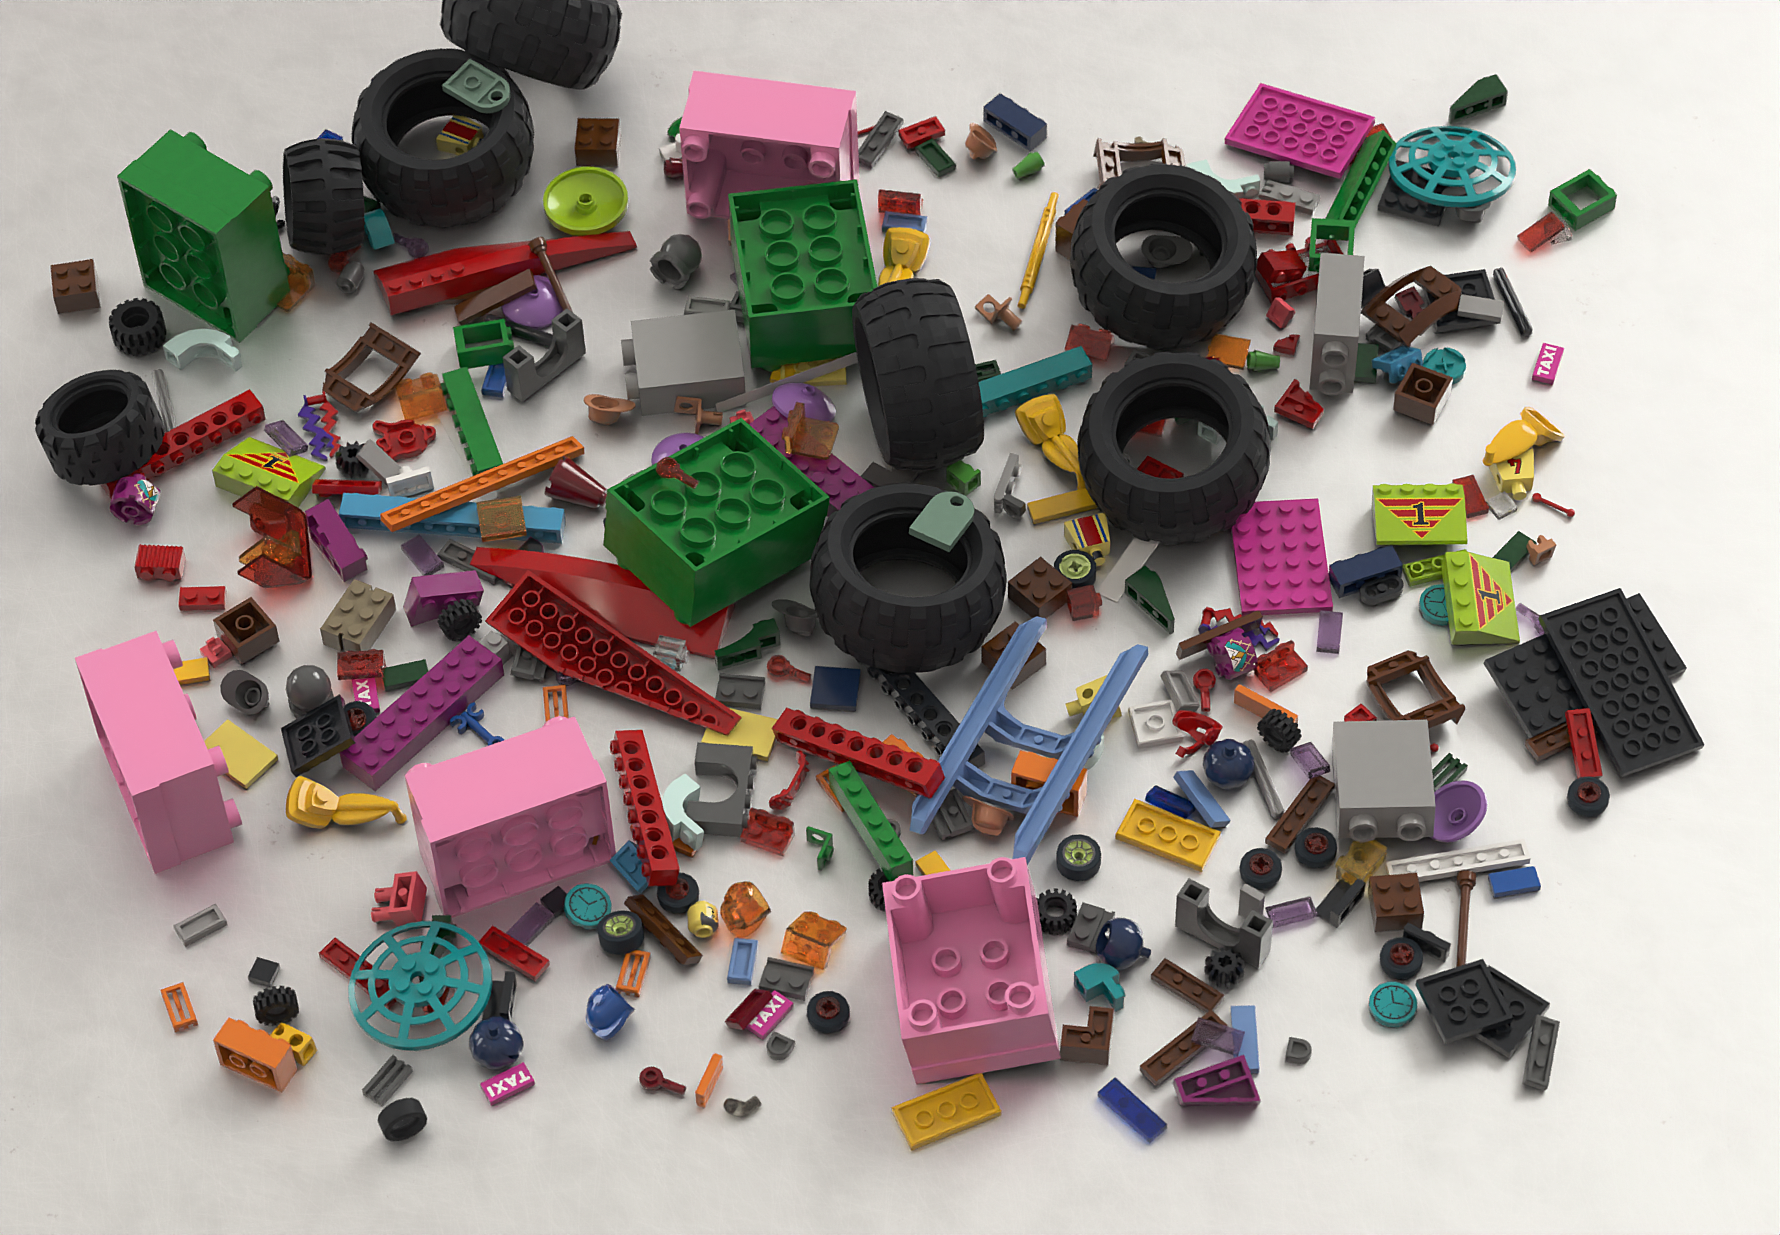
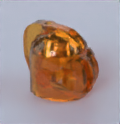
M747 881L732 884L724 895V901L720 907L723 921L730 933L737 938H745L755 932L767 915L771 913V909L761 892L752 882Z

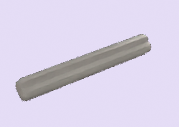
M162 369L152 371V378L166 433L175 428L176 423Z
M1252 739L1244 741L1243 744L1250 748L1254 758L1255 766L1253 773L1269 811L1274 819L1281 818L1284 814V808L1256 743Z

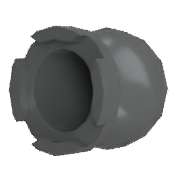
M676 234L663 242L660 251L655 253L649 261L652 264L650 271L654 277L662 284L668 282L674 285V289L685 286L689 281L690 274L699 267L702 260V252L698 242L690 235Z
M315 665L300 666L294 669L287 677L285 690L290 710L296 719L334 698L330 678L323 669Z

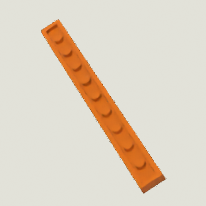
M571 436L380 514L381 521L391 532L400 530L555 467L560 459L563 460V456L569 457L571 460L585 454L584 446Z

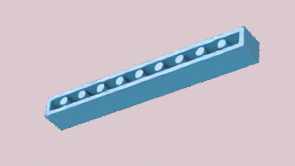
M343 493L339 516L346 528L390 531L381 521L380 514L418 498ZM468 501L395 532L526 541L531 536L539 542L562 544L566 520L564 509L556 507L545 508Z

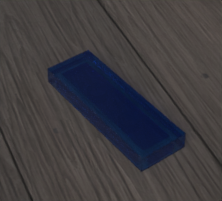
M1116 1077L1098 1091V1097L1149 1143L1167 1129V1123Z

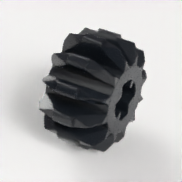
M356 440L354 444L347 442L346 447L340 446L339 452H336L335 463L338 471H341L343 476L349 474L351 479L354 475H358L361 478L362 473L369 472V469L356 458V455L365 443L359 445Z
M1221 946L1219 952L1212 950L1210 956H1207L1205 959L1204 973L1208 975L1209 983L1216 981L1217 988L1221 984H1225L1228 989L1230 983L1237 986L1239 979L1244 977L1245 962L1241 960L1240 952L1233 954L1232 947L1225 951Z

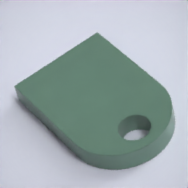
M471 59L442 85L444 92L482 113H494L503 109L509 103L511 97L510 88L505 79ZM497 96L502 97V99L498 101L492 100L494 97Z
M951 491L939 493L930 500L910 526L909 534L950 552L972 523L974 505L967 496L961 493ZM957 502L960 503L961 506H954L952 505V503Z

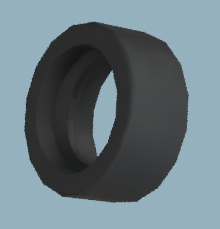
M403 1098L386 1106L378 1115L377 1122L387 1140L402 1141L419 1133L427 1124L428 1118L419 1100Z

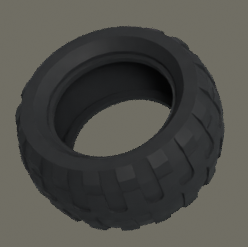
M442 0L440 27L445 38L483 60L542 82L583 90L596 84L601 74H603L612 61L619 43L622 12L617 0Z
M461 49L424 50L392 62L388 67L379 71L371 79L369 87L361 92L358 98V106L354 112L351 141L353 145L357 146L364 184L373 197L386 207L388 212L396 217H404L410 223L416 225L453 227L478 221L490 213L498 211L523 186V179L529 173L534 151V126L529 105L516 82L513 81L505 68ZM471 59L505 79L509 85L511 97L509 103L503 109L494 113H482L444 92L442 85ZM497 96L494 97L492 100L498 101L502 99V97ZM463 116L474 119L489 129L485 137L474 148L449 159H420L398 148L400 141L412 128L436 117Z
M1154 163L1143 167H1131L1124 170L1119 177L1109 178L1101 185L1080 212L1071 240V274L1082 306L1085 310L1092 313L1095 317L1094 321L1105 330L1111 331L1118 338L1126 342L1136 343L1147 348L1181 349L1190 347L1192 343L1197 341L1204 342L1211 339L1222 327H1226L1241 310L1254 281L1258 259L1254 226L1250 215L1243 211L1240 199L1233 192L1228 191L1220 181L1190 167ZM1159 230L1170 232L1185 238L1195 245L1205 256L1210 266V271L1198 279L1183 283L1157 281L1133 269L1121 256L1116 243L1122 238L1139 231Z
M909 278L887 282L870 292L861 294L852 308L853 333L865 399L875 437L885 462L897 470L928 471L954 464L964 459L965 456L976 453L984 441L981 393L967 328L958 300L951 286L940 279Z
M1193 352L1154 353L1153 356L1134 359L1126 363L1125 367L1120 371L1112 372L1102 381L1100 390L1093 393L1090 397L1077 439L1080 472L1088 494L1099 510L1103 511L1106 517L1109 518V521L1120 530L1127 529L1137 539L1147 542L1154 540L1163 542L1164 545H1179V542L1189 541L1196 543L1209 539L1210 535L1219 531L1224 532L1236 524L1238 517L1241 514H1247L1254 505L1270 466L1271 443L1267 417L1248 383L1239 374L1231 373L1228 366L1216 359L1209 360ZM1169 418H1186L1202 422L1216 430L1226 442L1224 450L1210 466L1194 475L1182 478L1165 479L1147 475L1134 468L1122 455L1127 443L1138 431L1149 424Z
M908 483L875 487L847 499L842 503L840 510L833 512L828 517L811 556L809 588L822 630L834 639V644L844 653L851 655L866 665L882 670L899 673H922L957 664L964 659V656L975 652L984 643L985 638L991 632L1002 611L1007 584L1001 541L997 532L990 528L989 519L981 511L974 508L972 523L950 552L909 534L910 526L935 495L948 491L932 486ZM952 503L954 506H961L960 503ZM907 559L928 563L942 569L956 584L945 592L934 596L906 597L890 594L875 588L862 577L860 572L880 561Z

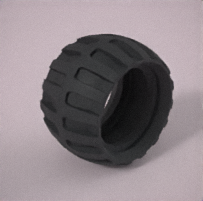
M312 139L296 143L284 149L283 197L287 236L292 249L309 254L329 255L348 251L363 244L365 225L362 169L356 145L335 139Z

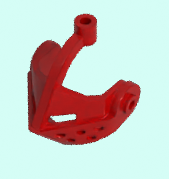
M1178 711L1173 717V725L1189 733L1197 742L1190 747L1179 746L1175 754L1184 758L1185 754H1192L1203 745H1212L1218 739L1223 726L1208 716L1192 711ZM1197 728L1206 730L1205 734L1197 731Z

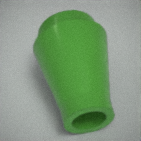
M1030 152L1019 164L1012 168V171L1016 178L1020 179L1021 177L1041 171L1045 163L1038 152Z
M1258 350L1248 352L1247 368L1252 369V371L1278 369L1280 366V356Z

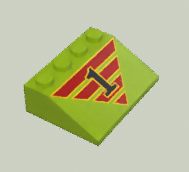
M248 437L226 452L215 465L212 473L216 487L292 517L311 491L314 481L321 477L326 468L321 464Z
M1429 483L1425 485L1380 484L1372 486L1371 509L1376 545L1467 544L1463 485L1454 483L1434 485Z
M1468 551L1445 552L1441 568L1451 645L1520 643L1509 562Z

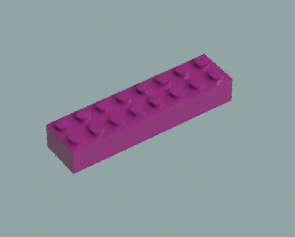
M774 406L749 424L830 497L828 517L833 512L840 510L842 503L847 499L874 488L792 420L782 415Z
M468 635L354 737L355 744L339 753L342 767L372 790L377 791L449 726L450 719L453 716L461 715L469 704L475 702L504 676L502 659Z

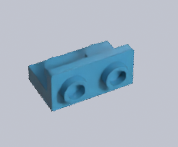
M1403 345L1372 359L1373 368L1380 369L1382 372H1388L1389 381L1393 384L1403 380L1412 363L1423 366L1421 349L1407 348Z
M628 840L609 861L637 892L642 893L648 887L646 877H643L641 872L642 861L637 857V844Z

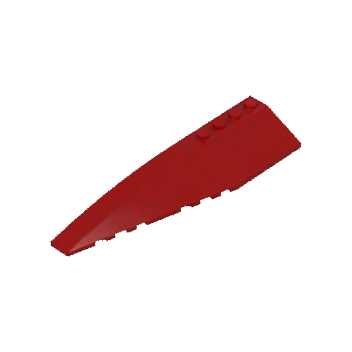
M630 231L545 239L547 243L546 254L554 270L637 248V244ZM530 241L454 248L373 270L391 315L497 285L527 269H530L533 275H540L546 272L538 255L531 252L528 245Z
M477 547L470 562L471 566L505 580V583L512 587L529 570L631 641L715 659L714 650L720 649L735 608L734 602L690 627L688 624L677 621L672 609L630 570L623 569L617 564L559 554Z
M529 570L526 571L485 620L488 625L561 674L727 736L742 719L740 715Z

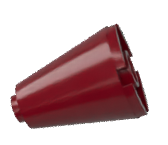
M563 456V460L560 459L550 475L551 487L546 486L544 495L549 498L598 509L600 506L604 507L607 489L569 457Z

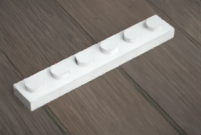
M1525 839L1388 861L1385 864L1387 875L1417 873L1419 882L1457 876V873L1463 870L1476 873L1530 864L1531 858Z

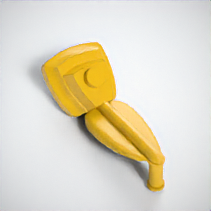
M889 228L883 245V259L886 267L883 268L879 275L878 286L887 282L913 278V273L919 272L927 257L930 244L929 235L911 228Z
M1055 394L1042 395L1019 406L1015 410V416L1026 438L1033 445L1042 443V452L1057 467L1069 472H1075L1078 484L1077 490L1086 488L1080 472L1077 443L1070 436L1064 435L1066 422L1057 396Z
M1524 407L1520 412L1522 420L1508 423L1497 433L1491 443L1486 446L1485 457L1482 461L1485 466H1491L1493 463L1512 459L1524 453L1533 445L1541 447L1547 442L1562 441L1565 435L1534 408Z
M298 776L292 782L286 799V817L298 824L311 828L323 829L329 824L331 819L340 825L362 824L379 819L389 811H391L398 824H403L407 820V816L401 811L396 801L363 793H350L337 797L328 788L302 776Z

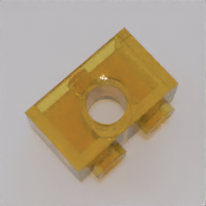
M1374 839L1368 842H1357L1354 840L1349 847V852L1345 856H1340L1336 862V879L1344 880L1352 885L1358 878L1367 884L1370 876H1373L1386 861L1388 848Z

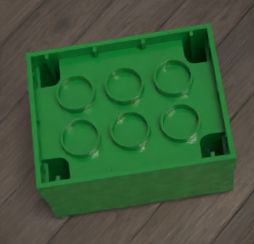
M170 129L137 160H134L117 175L145 287L215 329L229 335L239 343L257 328V325L291 293L288 282L290 270L284 262L270 193L273 185L263 172L254 170L247 174L207 151L206 144L197 134L188 132L183 137Z
M857 179L728 194L731 249L751 368L761 367L766 371H776L785 364L836 359L855 353L856 347L852 322L853 305L861 294L870 292L878 287Z
M740 418L607 489L605 505L607 512L603 546L616 557V562L621 568L630 570L674 611L677 621L688 624L691 627L809 561L824 527L830 497L745 420Z

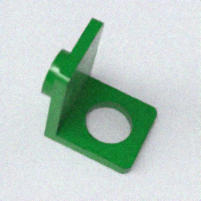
M808 826L806 829L807 841L822 846L817 857L818 870L822 871L826 860L830 861L834 852L833 836L831 833ZM812 834L821 836L823 840L816 839Z

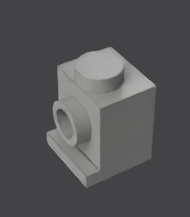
M490 631L479 641L480 644L500 657L503 665L514 656L509 650L508 641L499 633Z

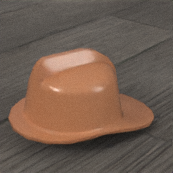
M970 123V133L965 141V146L970 151V157L973 160L978 157L986 159L993 152H998L996 142L990 133L980 125Z
M599 394L587 395L583 400L588 405L589 419L604 425L615 423L619 419L621 412L631 411L636 406L630 400L611 398Z
M963 796L962 798L965 803L973 808L972 823L981 833L999 836L1007 821L1015 819L1013 814L1003 809L989 806L968 796Z

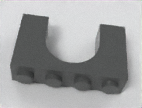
M568 308L551 320L553 340L547 353L535 363L534 357L519 345L503 357L507 391L521 402L525 401L586 354L582 319Z
M697 742L694 761L696 775L725 777L737 786L734 794L721 802L688 801L686 815L704 830V834L743 837L744 828H748L749 814H746V810L751 809L752 795H749V790L754 789L755 776L752 775V770L757 769L758 761L757 756L753 754V746Z
M1188 878L1177 894L1175 927L1219 949L1222 946L1225 951H1228L1232 947L1233 954L1240 952L1241 960L1259 968L1271 950L1273 920L1252 910L1240 928L1230 926L1220 920L1209 906L1210 889Z

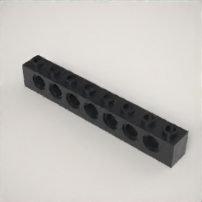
M855 659L858 664H863L867 668L871 679H877L882 691L886 695H891L895 706L900 711L904 710L909 722L913 726H918L922 737L926 741L930 740L936 753L941 757L960 723L915 672L899 673L882 670ZM977 744L967 761L977 768L985 764L984 750Z

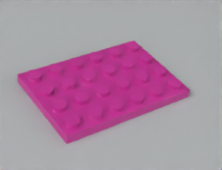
M1260 83L1224 140L1226 145L1279 161H1290L1292 165L1340 179L1374 126L1375 117Z
M1318 498L1255 502L1248 513L1241 514L1236 520V524L1231 527L1242 616L1257 610L1262 615L1333 612Z

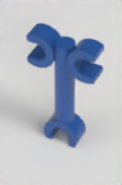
M475 702L468 705L467 712L464 711L461 715L453 716L450 719L451 727L461 724L457 727L459 734L466 732L468 725L488 743V746L504 741L500 736L491 735L477 722L484 718V711L481 709L479 712L473 713L477 709Z

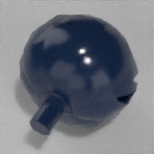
M1234 739L1214 742L1203 757V768L1207 779L1213 785L1222 789H1234L1243 786L1254 771L1255 762L1250 748Z
M1113 918L1105 922L1098 934L1095 950L1100 962L1111 965L1117 970L1130 968L1139 956L1149 958L1151 955V949L1143 947V932L1138 923L1131 919Z
M500 1016L480 1021L474 1027L469 1037V1049L473 1058L481 1066L491 1070H500L514 1064L524 1046L523 1038L517 1025L511 1020Z

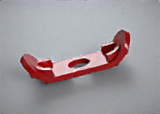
M801 750L796 751V758L800 767L788 789H783L780 794L771 797L769 800V806L773 810H783L791 806L806 777V773L810 771L806 767V765H809V762L805 759L807 755Z

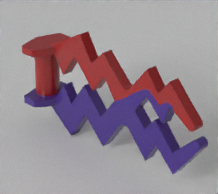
M322 391V395L312 397L303 395L305 403L298 413V417L308 420L303 426V430L316 434L309 442V446L315 447L311 452V456L327 461V456L320 453V451L325 446L328 449H332L329 456L333 458L341 446L337 443L341 440V437L330 433L337 424V421L332 418L338 414V411L327 401L325 391ZM324 403L319 409L327 413L321 419L320 416L312 414L316 409L309 406ZM320 419L322 423L327 424L324 428L315 426ZM324 438L330 440L327 445L322 442Z
M1206 607L1202 611L1203 616L1198 628L1199 634L1211 630L1210 622L1213 617L1218 623L1224 617L1230 622L1243 616L1239 614L1234 617L1230 608L1214 611L1213 608ZM1261 621L1259 630L1262 633L1257 636L1254 634L1256 629L1242 634L1244 638L1247 636L1250 638L1254 648L1260 643L1265 651L1280 641L1279 638L1267 642L1264 638L1268 631L1275 637H1278V632L1271 622L1264 625L1263 621Z

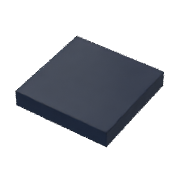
M815 666L810 708L856 711L861 669Z

